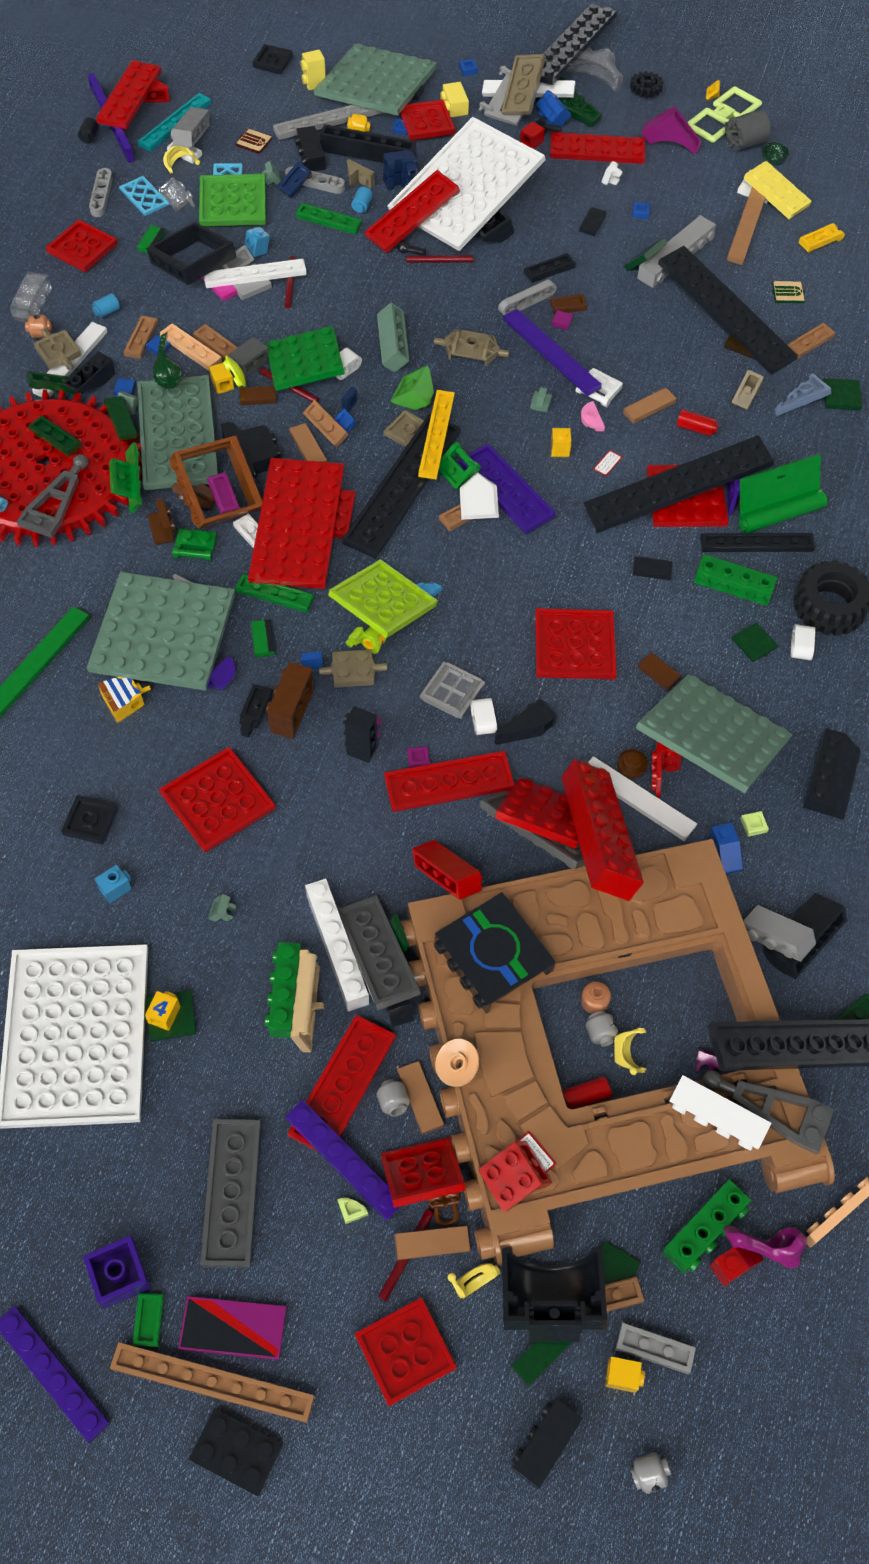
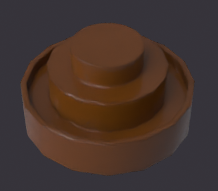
M636 749L623 751L617 761L618 771L623 776L632 779L644 775L648 766L647 757L643 752Z

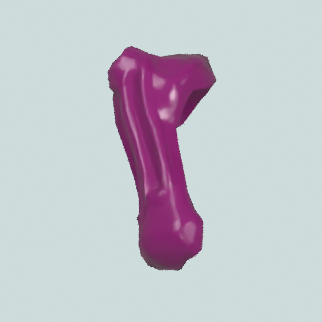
M724 1227V1234L733 1248L757 1252L773 1262L781 1263L789 1269L796 1268L801 1264L800 1255L807 1245V1237L797 1229H782L775 1237L763 1241L745 1234L735 1227Z

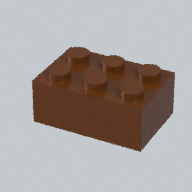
M289 662L287 668L282 670L281 682L274 688V698L272 702H268L266 713H268V724H270L271 733L294 739L314 693L312 668Z

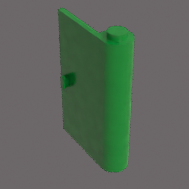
M816 454L741 478L740 520L738 521L740 530L744 533H750L826 508L828 503L827 496L820 489L821 455Z

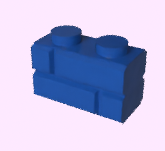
M547 90L543 98L536 103V106L540 109L538 113L543 118H547V124L562 127L571 116V113L550 90Z

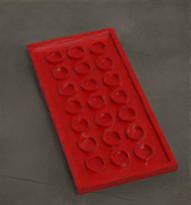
M281 458L270 459L249 570V583L317 589L326 588L344 464Z

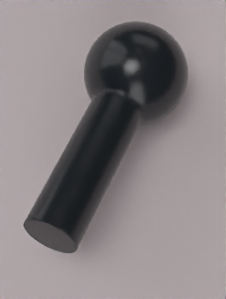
M401 241L397 246L398 251L403 254L408 252L419 255L426 254V249L410 246L407 241Z

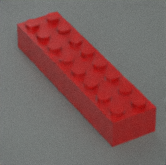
M574 759L561 779L591 888L630 901L644 881L610 773L603 768L599 769L591 766L588 762Z

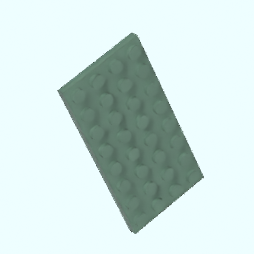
M209 375L181 377L182 381L179 382V385L170 390L158 386L155 380L137 381L144 490L172 488L174 483L177 484L176 473L170 467V457L176 451L215 441ZM216 452L182 461L192 486L201 483L208 484L207 478L218 474Z

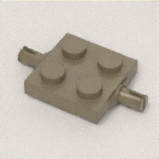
M43 328L41 333L44 335V338L33 344L47 367L52 369L64 364L67 370L73 369L74 365L71 363V360L82 355L66 330L51 334L48 328H45V330Z
M372 649L332 652L333 661L331 666L319 667V675L332 674L334 688L374 685L375 672L387 671V663L375 664L372 659Z

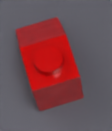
M157 80L143 103L170 102L168 86Z
M731 1248L716 1258L709 1266L725 1287L764 1259L757 1252L742 1248Z

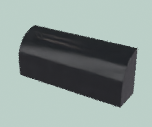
M816 893L791 919L813 929L816 944L800 962L796 959L788 958L783 953L774 949L770 950L767 947L763 951L767 960L776 969L794 979H797L847 921L843 905Z

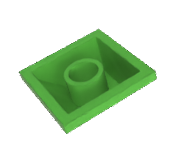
M426 365L404 376L390 401L413 410H418L422 407L426 408L431 403V398L434 394L429 367Z

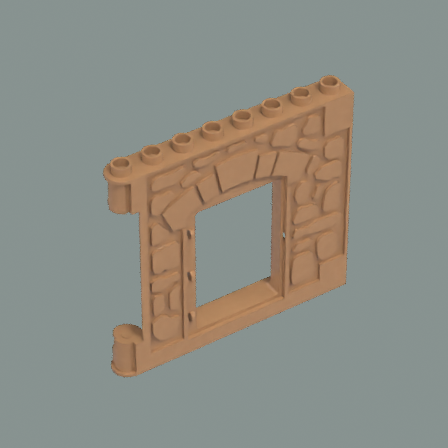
M713 839L636 855L644 883L630 901L591 888L586 867L583 866L578 869H567L482 887V891L461 900L449 894L408 903V920L400 922L404 928L409 947L414 946L417 960L408 962V965L418 987L424 986L428 1000L427 1002L418 1003L422 1027L424 1030L435 1028L439 1043L429 1046L434 1073H437L436 1057L444 1044L451 1040H467L475 1046L479 1054V1068L475 1077L466 1085L460 1087L449 1086L450 1088L440 1090V1098L445 1117L457 1116L461 1133L451 1135V1142L458 1164L469 1162L473 1180L464 1181L466 1188L464 1196L469 1211L481 1210L485 1228L474 1230L481 1260L493 1258L495 1265L502 1266L503 1248H512L513 1253L517 1257L553 1249L554 1241L547 1210L761 1159L762 1172L768 1188L772 1192L775 1191L776 1194L817 1183H823L825 1186L833 1184L835 1179L834 1166L825 1139L819 1153L814 1154L791 1143L769 1127L759 1149L753 1147L750 1151L738 1144L740 1139L732 1135L728 1139L715 1132L716 1126L708 1123L706 1127L693 1120L694 1114L686 1111L684 1115L672 1108L674 1103L669 1102L665 1104L666 1100L671 1099L677 1085L577 1109H569L566 1106L532 990L534 988L712 950L737 1022L780 1021ZM503 892L556 963L553 972L548 975L542 972L491 1004L490 1012L486 1014L482 1008L479 1009L475 1005L472 993L462 987L459 981L460 977L456 971L453 973L446 963L447 959L443 954L440 955L436 951L433 943L436 932ZM626 954H629V955H630V956L618 958V957L621 956V955H626ZM463 1061L459 1063V1068L462 1067ZM798 1068L740 1070L721 1075L722 1080L733 1085L737 1084L738 1081L809 1098ZM703 1079L694 1081L704 1086ZM719 1088L711 1090L731 1101L732 1094ZM742 1092L741 1095L760 1109H762L766 1097ZM774 1100L768 1115L798 1134L807 1108ZM607 1115V1117L599 1118L596 1121L594 1119V1117ZM529 1131L556 1162V1165L547 1172L552 1184L545 1189L535 1190L511 1209L504 1212L479 1173V1168Z

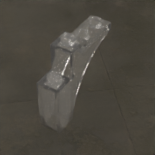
M588 47L565 71L595 76L606 82L614 91L620 90L623 80L622 74L619 73L614 64L615 55L609 48L592 51Z

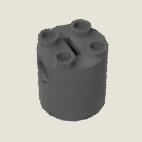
M756 110L733 117L725 122L727 147L738 151L767 142L771 127L767 114L763 110Z

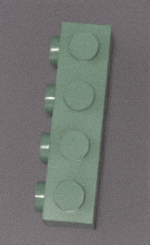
M391 302L377 314L382 364L385 368L395 373L409 362L404 311Z

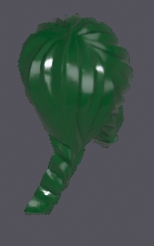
M166 332L160 338L158 355L153 367V378H155L158 386L170 390L177 387L182 378H180L181 369L164 353L168 332Z

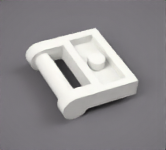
M592 368L589 373L602 384L601 389L598 391L605 394V396L594 392L589 397L600 402L602 406L608 407L611 400L622 389L623 383ZM578 387L576 388L577 393H583Z

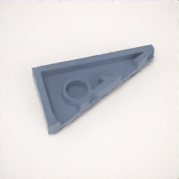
M812 373L809 375V380L806 383L802 382L798 388H795L787 396V401L784 403L780 402L774 409V415L779 416L822 399L831 394V388Z

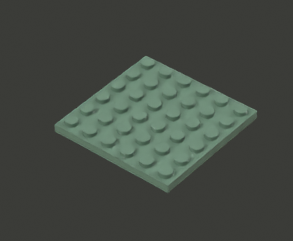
M359 43L354 44L314 89V96L398 116L420 86H423L437 69V62L429 59H420L416 56L403 55L402 53H394L389 50L363 46Z
M120 572L87 665L88 672L206 691L235 597V589Z
M689 674L653 707L636 726L637 730L743 793L750 789L793 735L784 727L777 726L768 718L758 715L749 707L739 704L732 697L720 693L716 688L708 686L701 682L699 678Z

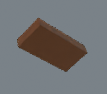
M583 294L550 298L553 314H556L557 310L567 313L587 310Z
M274 386L239 388L241 406L276 403Z
M652 652L638 664V668L667 691L681 679L679 673Z

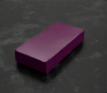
M226 472L207 478L220 514L240 508Z

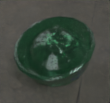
M768 143L762 148L763 160L774 166L781 165L789 156V150L781 143Z

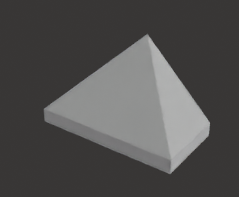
M243 245L235 250L237 258L222 267L224 269L243 267L252 262L254 258L246 245Z

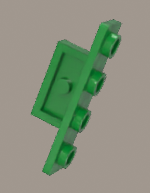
M134 442L126 451V462L114 458L109 462L111 493L128 498L130 513H134L142 504V497L140 496L141 481H139L140 466H138L139 451H137V443Z

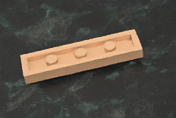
M170 324L160 332V337L168 332L167 341L173 347L208 371L209 366L222 363L220 355L174 324Z
M868 1177L857 1186L860 1191L855 1195L850 1192L841 1200L842 1207L838 1210L833 1207L824 1215L826 1218L825 1222L821 1225L816 1222L807 1230L809 1234L807 1245L810 1248L869 1197Z

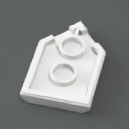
M477 472L460 487L461 520L499 518L497 485Z

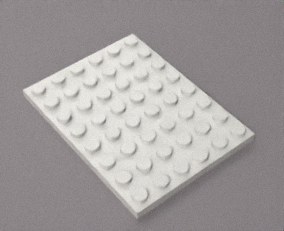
M472 117L387 206L390 211L436 170L440 171L457 184L460 191L418 227L460 251L546 160L545 155Z
M147 945L12 950L0 1074V1129L141 1122L148 968Z

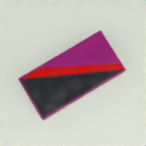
M187 1296L178 1349L280 1361L287 1307Z

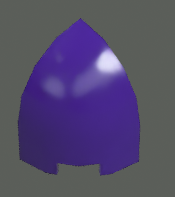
M230 656L212 671L208 683L209 688L212 689L215 686L220 691L233 679L236 668Z

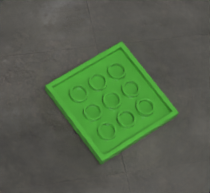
M265 174L200 175V225H266Z

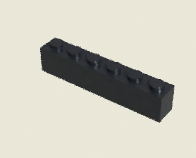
M325 124L320 133V143L324 152L375 162H383L384 153L404 150L412 151L414 157H416V141Z

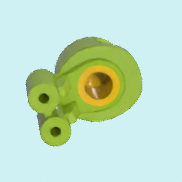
M357 627L350 634L346 644L349 647H353L362 643L367 650L372 649V653L377 654L386 638L372 627H368L365 631L363 627Z

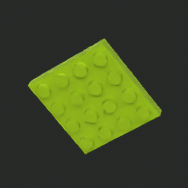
M381 559L331 588L328 596L386 639L436 607L438 602L437 599Z

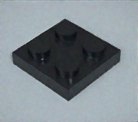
M264 44L253 60V67L282 74L293 57L292 51Z
M77 795L61 832L65 836L103 845L118 807L116 804Z

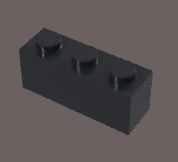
M315 126L296 128L297 135L294 136V140L298 148V154L301 156V163L311 171L326 170L325 154Z
M353 706L351 712H347L343 720V724H345L344 735H346L344 745L346 746L347 755L369 763L378 748L377 715Z
M558 1399L553 1404L547 1403L540 1414L544 1418L539 1427L535 1424L526 1436L530 1442L524 1450L519 1447L511 1460L515 1464L512 1471L537 1490L543 1484L583 1419Z

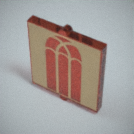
M248 128L243 135H240L239 140L235 144L237 147L261 154L268 147L272 136Z

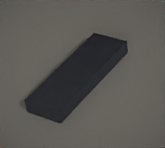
M566 253L524 268V274L531 283L571 270L575 268L576 263Z

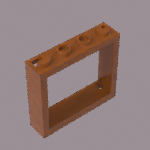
M236 435L176 451L170 457V467L176 473L177 484L184 493V502L186 506H189L192 522L196 524L198 529L238 518L248 513L258 512L261 509L262 499ZM226 449L249 506L205 519L182 461Z

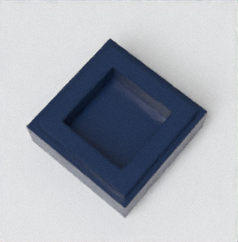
M352 386L342 397V409L345 408L348 411L357 403V389Z

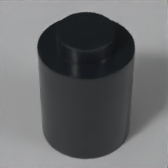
M89 117L84 119L78 132V137L82 142L87 144L93 142L99 128L96 120Z

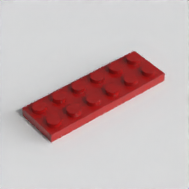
M132 60L97 115V123L127 129L162 72L161 66Z
M551 132L550 158L644 164L645 138Z
M436 170L364 232L365 236L387 254L459 192L458 185Z
M505 751L384 773L392 812L510 791L514 786Z
M355 1015L305 1102L340 1138L396 1039V1034L358 1015ZM293 1126L290 1128L287 1134L288 1137L316 1151Z

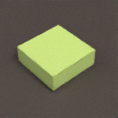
M762 811L745 814L740 818L747 837L767 833L769 830Z

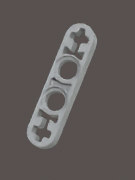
M293 166L288 167L285 170V176L290 172ZM311 171L310 179L303 183V186L335 194L345 191V181L342 178Z
M108 168L99 169L96 174L89 204L90 213L94 217H101L106 211L113 181L112 172Z
M545 280L504 299L499 304L498 310L503 316L516 309L521 311L551 297L556 292L557 286L551 280Z

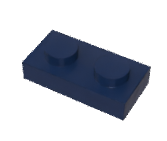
M298 161L278 185V188L288 197L292 198L311 175V171Z

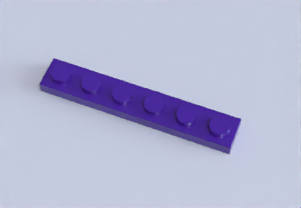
M301 1100L285 1116V1119L387 1221L399 1208H394L388 1185Z
M15 1306L0 1318V1333L84 1439L90 1444L110 1423Z

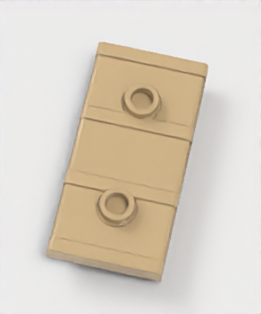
M300 950L290 1037L302 1052H312L316 1010L324 1009L323 1002H317L320 966L316 962L317 955L311 954L309 950Z

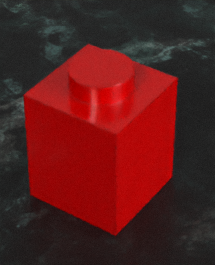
M531 122L521 130L520 142L535 149L544 142L545 128L535 122Z

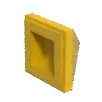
M719 80L707 88V100L720 97Z

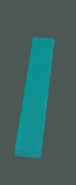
M198 93L138 140V146L151 152L171 136V130L191 107L205 109L212 104L211 99Z

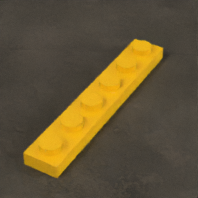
M437 390L418 477L437 480L455 392Z

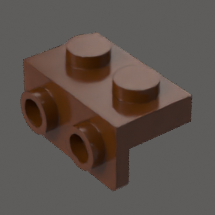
M174 483L172 490L178 493V498L184 500L182 488L180 489L178 484ZM202 483L192 486L200 508L202 509L203 507L211 510L215 503L211 489Z
M163 498L156 499L158 512L148 514L147 517L154 543L159 545L174 541L172 531L175 530L173 519H168L171 516L169 505L164 504Z

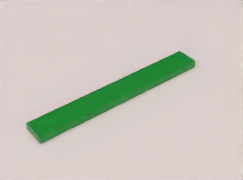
M73 606L0 686V718L89 621L90 617L87 613Z

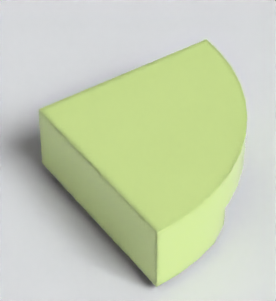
M350 1198L337 1199L345 1224L368 1216L366 1208L359 1202Z

